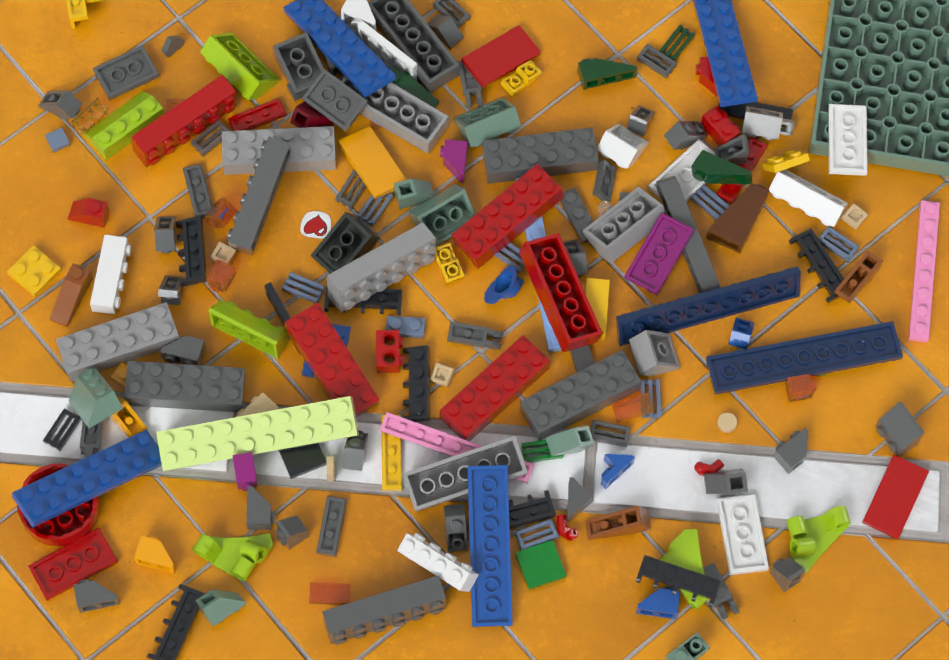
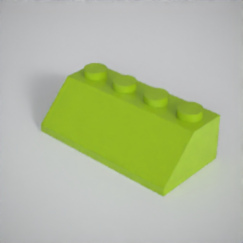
M232 32L210 35L200 51L205 60L211 63L218 73L224 75L229 80V83L241 92V95L248 100L260 98L280 81Z
M142 91L83 134L103 158L108 160L132 142L131 136L164 115V109L152 95Z
M220 300L208 311L211 326L276 359H279L289 342V335L284 328L280 326L275 327L264 318L259 319L252 312L237 308V305L233 302Z

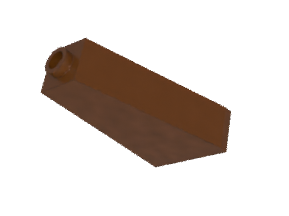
M751 183L709 227L706 239L741 253L767 199L769 190L762 185Z

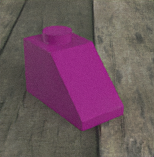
M445 139V146H441L440 157H443V164L460 183H464L467 141Z
M252 452L232 455L238 490L247 491V486L258 487Z

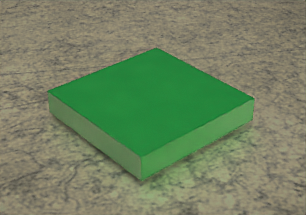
M553 540L515 552L528 590L566 578V573Z

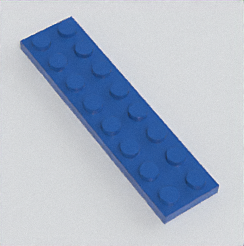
M295 0L283 7L285 14L304 33L307 32L310 40L364 97L371 95L396 80L395 74L323 0Z
M693 0L720 107L757 102V93L732 1Z
M146 429L14 491L12 498L33 528L162 466L159 446Z
M468 466L470 566L473 567L472 570L479 574L471 588L472 627L512 626L508 466Z

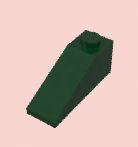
M595 58L584 59L578 62L577 72L582 88L585 90L636 78L637 67Z
M394 65L390 70L395 74L396 80L391 83L430 106L437 107L439 100L408 73Z
M705 150L700 152L691 166L692 176L696 180L704 181L708 184L752 183L751 171Z

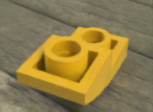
M529 60L517 67L515 73L504 78L501 81V85L513 97L533 83L542 72Z
M448 243L437 247L436 262L446 283L463 278L464 273L458 259H456L451 244Z

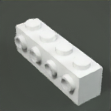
M786 169L777 172L769 188V192L775 198L786 200L790 206L804 210L805 214L810 217H817L827 226L834 227L838 223L848 204Z
M104 235L90 301L92 312L115 315L116 308L120 307L121 298L119 293L124 288L123 273H127L128 262H126V259L131 254V245H129L126 237Z
M406 533L397 550L398 552L436 576L439 575V578L458 590L470 592L479 575L472 570L473 567L464 562H458L456 560L457 557L448 552H442L440 546L432 542H426L424 536L418 533L414 535Z

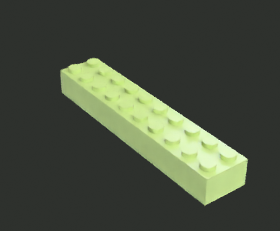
M351 396L156 432L163 471L233 459L232 455L252 452L253 455L359 436L353 398Z

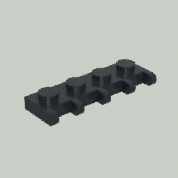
M201 216L179 220L176 222V227L183 228V234L177 235V241H184V249L178 251V256L185 257V264L179 266V272H186V278L180 280V286L184 287L207 282L203 220Z
M812 228L789 240L790 245L797 243L802 250L797 256L799 258L805 256L812 266L807 269L808 273L816 272L821 280L817 284L818 289L825 287L830 294L826 298L827 303L840 298L834 291L844 278Z
M327 287L324 312H328L329 307H336L328 297ZM384 289L381 292H376L367 300L355 304L353 308H361V314H365V308L380 309V314H384V309L397 310V315H401L402 289Z
M428 345L403 348V354H409V364H403V370H409V382H403V388H409V400L403 401V406H409V416L403 418L413 422L430 420V348Z
M545 490V498L533 500L531 494L527 495L528 502L514 505L512 499L509 500V529L555 517L556 513L549 491Z
M644 555L636 578L637 583H640L642 576L654 580L653 588L657 589L659 582L674 587L673 595H676L678 589L693 593L691 599L693 602H695L697 595L710 599L708 607L711 608L713 607L721 582L720 580Z
M179 584L178 589L184 591L180 602L172 600L171 605L177 607L171 620L164 618L162 623L168 625L163 639L155 637L154 641L159 643L160 646L156 655L148 653V659L177 660L200 609L195 600L205 593Z

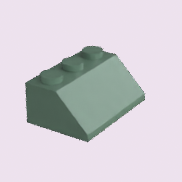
M503 97L453 118L464 141H467L470 147L481 146L482 141L497 139L499 135L514 132L516 128L521 126L515 106Z
M457 184L409 211L415 226L423 222L436 237V246L451 238V234L476 215L465 189Z
M95 367L87 369L77 376L69 403L88 428L93 427L123 409L115 392Z

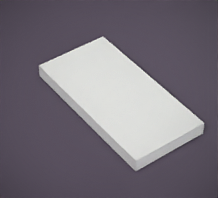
M361 21L358 24V37L380 59L382 58V61L388 67L392 68L394 65L417 81V63L364 21Z
M829 104V174L866 176V106Z
M700 139L697 140L648 186V189L661 200L657 191L656 181L675 176L687 202L703 184H706V182L698 181L692 176V164L702 150L714 155L716 153Z
M756 494L717 498L716 503L729 575L768 571L769 565Z

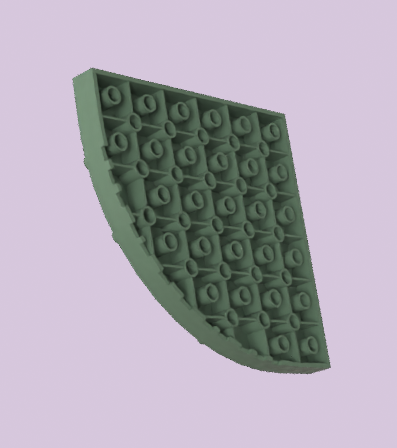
M829 0L808 153L829 156V104L866 106L867 163L949 176V0Z

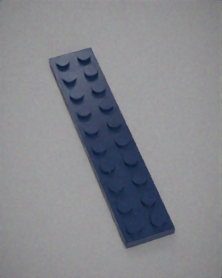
M798 266L788 268L776 273H770L758 278H752L747 281L616 316L619 346L630 344L629 339L645 330L671 333L800 297L801 271Z
M891 321L707 356L706 363L714 395L899 360L903 358L894 322Z

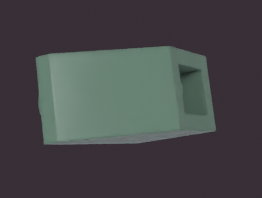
M408 179L394 183V195L399 209L424 203L434 197L431 184L428 181Z
M589 426L572 428L546 437L551 456L581 452L595 444Z
M215 589L210 590L195 600L204 617L212 626L222 622L226 617L239 611L241 607L246 605V602L238 593Z
M697 632L665 657V660H699L710 647Z

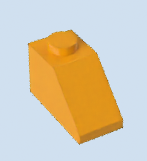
M117 396L123 409L109 416L110 419L128 437L146 430L147 427L127 401Z
M147 535V537L141 536L134 556L136 564L175 573L174 564L159 538L152 535Z

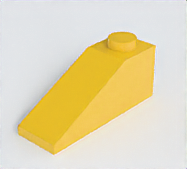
M587 278L586 285L582 284V287L603 332L600 339L605 340L610 280Z

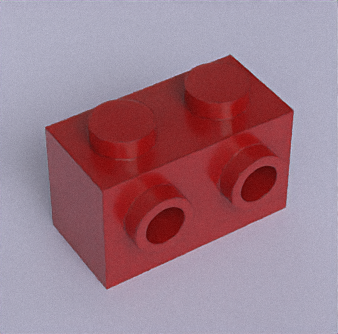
M718 106L702 115L701 124L718 146L740 136V129L737 124L732 123L727 113Z

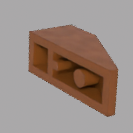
M867 250L834 293L850 304L878 272L883 261Z
M74 263L72 264L50 316L51 321L68 327L93 280L89 269Z
M639 505L585 520L589 540L630 535L651 529L648 510Z

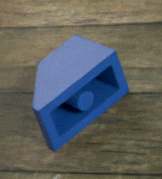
M673 587L658 589L638 604L636 614L676 619L680 591L673 595Z

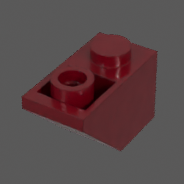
M305 101L295 107L290 123L299 128L330 127L335 124Z

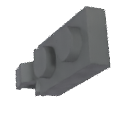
M82 421L80 450L81 454H85L84 459L100 451L103 421L91 428H88Z

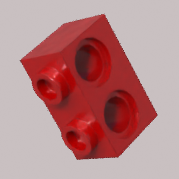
M376 330L377 373H400V366H403V354L399 355V348H403V337H399V330ZM387 340L394 341V344L387 345L385 344V342ZM387 358H393L395 361L392 363H387L385 360Z

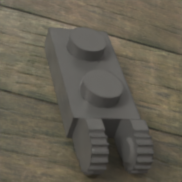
M461 60L457 61L460 65L459 75L467 109L472 106L470 95L474 94L477 97L478 107L483 106L481 85Z
M450 322L447 342L499 350L501 343L486 339L487 336L501 339L503 333L498 330L488 329V327Z
M715 563L704 567L706 576L721 581L713 606L717 608L722 619L728 618L727 611L722 605L726 602L734 615L739 613V609L732 599L733 596Z

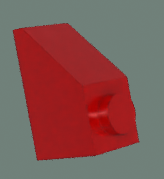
M700 57L699 64L695 66V73L699 75V82L717 96L708 57Z
M92 198L73 201L68 220L105 228L110 212L108 203Z

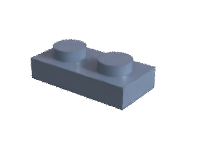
M387 316L386 330H399V337L424 339L425 318Z

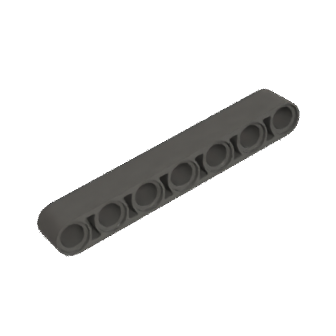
M671 176L656 181L657 191L667 215L695 230L682 253L698 292L703 293L720 288L719 281L676 177Z

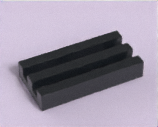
M64 408L43 439V442L61 451L81 421V418ZM66 415H68L69 417L62 425L53 441L50 440L56 432V430L58 429V427L60 426V424L62 423V421L64 420V418L66 417ZM74 418V421L72 422V424L70 425V427L68 428V430L66 431V433L64 434V436L62 437V439L60 440V442L57 444V442L59 441V439L61 438V436L63 435V433L65 432V430L67 429V427H68L69 424L71 423L72 419Z

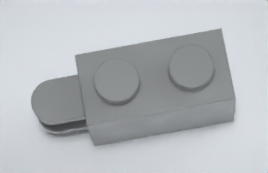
M746 106L742 133L750 137H755L756 135L763 136L767 140L779 139V134H793L795 122L783 119V113ZM781 125H787L786 129L781 128Z

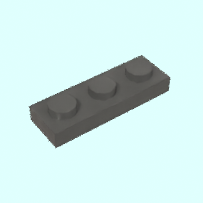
M572 188L563 192L564 198L560 203L580 242L584 244L589 241L582 230L593 223L577 190Z

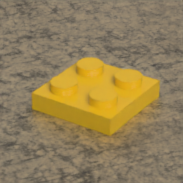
M793 149L784 152V155L781 157H769L766 162L761 164L764 171L776 173L810 160L808 153L794 151Z
M33 245L7 273L36 297L62 270Z

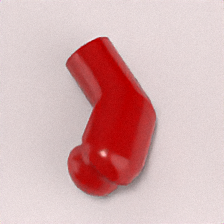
M719 459L711 465L697 462L694 465V470L697 474L704 476L706 473L718 472L724 467V464Z
M557 515L558 534L568 541L575 540L578 536V531L567 526L566 515Z

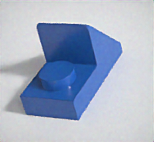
M736 317L729 344L747 349L754 322Z
M605 454L604 461L612 469L607 468L602 473L600 484L607 489L634 464L635 457L624 454Z

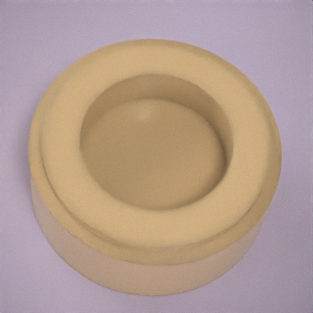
M723 413L718 418L717 426L720 431L731 433L737 426V419L731 413Z

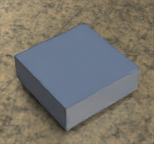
M62 128L45 135L53 153L70 146V142Z

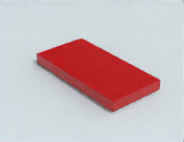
M518 25L462 57L461 62L481 87L484 88L514 71L522 64L538 57L541 51L521 26Z
M893 454L862 523L898 540L929 471Z
M97 528L79 540L56 550L28 567L44 597L49 601L74 587L79 581L87 580L118 563V560L100 528Z

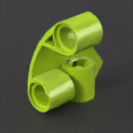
M845 505L834 507L821 516L804 519L803 516H795L786 520L791 536L789 548L792 560L804 567L806 570L804 574L809 571L827 548L850 526L851 521Z
M685 529L670 543L668 552L659 560L705 575L698 530ZM680 589L687 602L696 610L708 600L697 595L695 602L691 601L693 593Z
M270 533L238 538L212 537L201 534L192 550L220 570L241 581H246L256 563H261L265 559L274 543Z

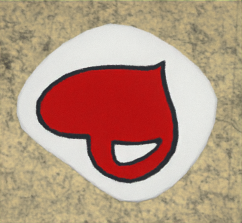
M320 211L308 212L302 219L301 233L307 237L324 239L331 230L330 216Z

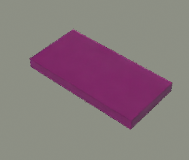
M661 212L624 278L658 296L695 230Z

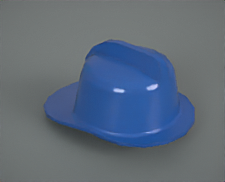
M514 266L506 267L487 288L484 294V300L487 304H494L501 298H513L518 294L524 281L517 275V270Z

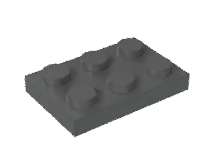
M143 45L93 68V72L109 101L159 78V74Z
M325 69L302 97L306 103L345 132L348 131L369 103Z

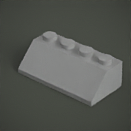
M637 187L582 231L596 252L611 264L650 233L661 212L665 214L664 206L640 187Z

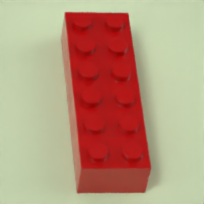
M221 75L131 136L134 153L146 168L157 164L161 157L173 153L177 146L186 144L193 135L202 133L208 125L220 120L221 116L234 111L236 108V91L225 77Z
M537 163L451 234L454 244L479 269L564 198L562 188Z
M556 233L525 242L519 253L562 353L597 343L603 332L560 234Z
M318 302L285 321V330L330 400L351 396L356 417L378 405L379 397Z
M522 335L440 409V419L461 439L471 441L549 370L550 360Z

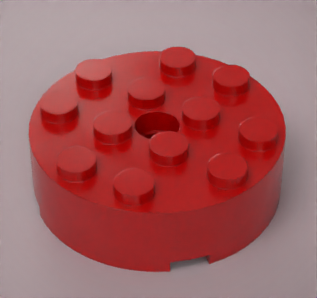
M56 463L43 466L26 478L22 488L68 467V465ZM99 497L91 499L33 528L18 505L17 510L25 529L34 539L49 546H66L84 537L93 529L99 517L100 501Z

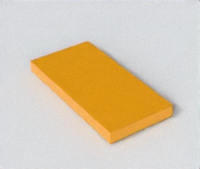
M370 126L338 140L339 147L374 199L393 192L394 183L407 180Z

